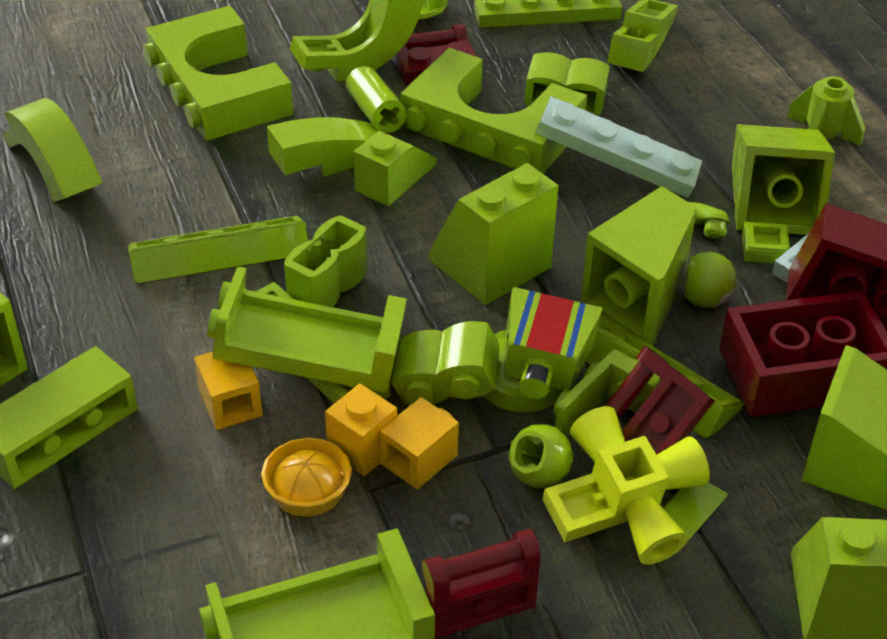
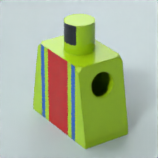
M513 287L506 324L504 374L509 378L520 380L519 389L521 393L532 399L546 397L550 387L559 390L572 389L594 347L603 307Z

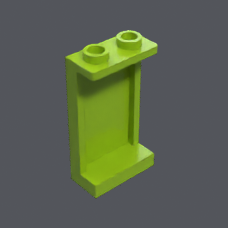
M237 266L231 282H223L218 300V309H212L207 327V337L214 339L212 359L355 387L360 383L371 391L388 393L407 298L388 295L383 317L249 291L245 287L247 268Z
M398 528L377 534L378 554L226 598H221L216 582L207 584L205 589L208 606L199 608L206 639H435V614Z

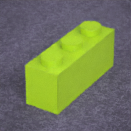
M94 346L0 404V476L13 489H16L136 411L138 406L132 375L101 349Z

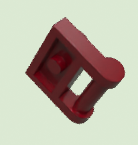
M464 24L453 25L451 30L411 34L402 49L394 56L405 85H410L448 48L476 57L467 36L466 26Z
M644 346L636 356L639 362L605 406L614 408L619 420L652 376L656 374L662 380L622 430L625 442L646 436L657 455L686 438L715 400L672 367L661 356L647 346Z
M530 528L513 533L512 540L445 560L439 555L422 561V570L426 581V595L435 614V639L536 607L541 553L538 540Z

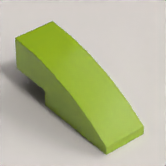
M640 0L625 11L623 26L612 35L607 63L644 72L663 44L677 13L678 5L657 0Z
M316 117L290 120L267 126L268 148L270 155L284 175L316 166L321 174L326 177L354 168L353 151L378 132V130L371 123L346 118Z

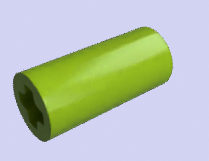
M362 66L354 69L348 75L346 80L347 92L378 131L391 133L398 130L404 124L407 115L405 106L374 69Z

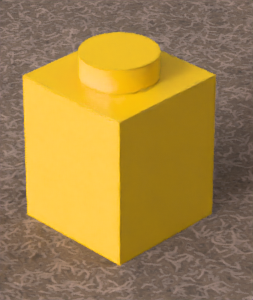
M213 352L194 357L199 392L216 430L263 416L260 384L252 366L212 359Z
M359 383L325 411L327 441L339 446L349 457L351 468L365 477L380 464L379 430L397 416V407Z
M420 397L379 430L380 464L418 490L458 456L459 422L445 409L437 408Z

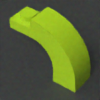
M369 0L367 9L361 19L348 30L328 36H292L290 51L303 70L320 72L327 69L336 82L346 81L348 75L358 67L367 66L377 70L391 60L410 38L418 22L423 0Z
M42 98L4 112L10 129L2 133L8 148L21 144L27 149L37 164L54 202L103 183L80 134L65 112L55 102L48 98Z

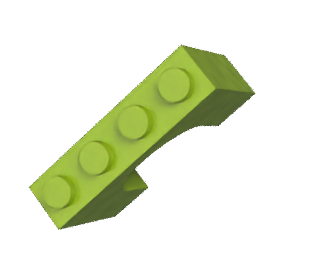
M231 6L145 28L148 44L143 45V52L149 67L154 66L156 68L162 86L170 88L175 105L183 107L190 127H196L205 141L294 115L291 81L276 62L229 75H212L200 72L207 67L248 56L245 23Z
M448 48L400 93V101L405 106L407 112L406 120L401 127L514 169L528 163L542 174L567 148L535 133L550 97L552 96L561 101L571 103L585 111L587 104L586 94L551 83L530 106L521 111L509 114H490L469 107L468 104L482 91L483 59L452 48Z

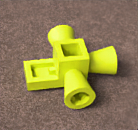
M604 406L583 414L571 426L570 435L595 462L592 474L546 488L542 499L564 543L628 521L642 564H655L675 555L686 545L688 535L660 504L665 490L699 487L708 484L710 478L709 465L701 445L696 439L688 436L656 455L646 436L625 442L614 408Z

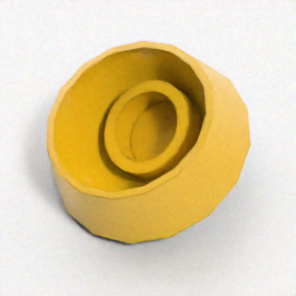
M301 438L288 441L275 448L265 459L261 476L264 488L281 510L294 516L311 517L321 515L336 506L347 489L352 468L349 457L339 446L324 439Z

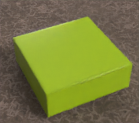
M744 222L742 229L744 261L775 263L780 256L790 249L788 225Z

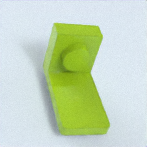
M613 349L600 363L597 361L592 363L585 372L583 379L572 390L566 389L558 397L553 409V413L556 415L555 427L567 437L570 434L571 426L579 417L595 409L606 397L609 399L612 397L638 361ZM654 374L629 406L628 410L636 413L662 379Z

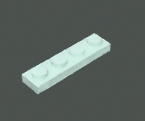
M552 96L535 132L538 135L655 185L663 186L686 198H689L695 188L702 160L692 157L683 151H678L648 136L636 133L608 119L596 116Z

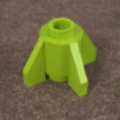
M831 76L819 80L790 103L787 117L804 124L807 122L809 125L808 129L820 130L826 139L837 137L840 131H842V139L856 145H860L863 142L866 128L854 97V89L844 79Z

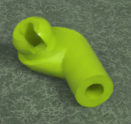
M689 202L697 207L694 224L705 225L703 233L706 237L721 239L726 236V226L730 224V221L725 211L703 203Z

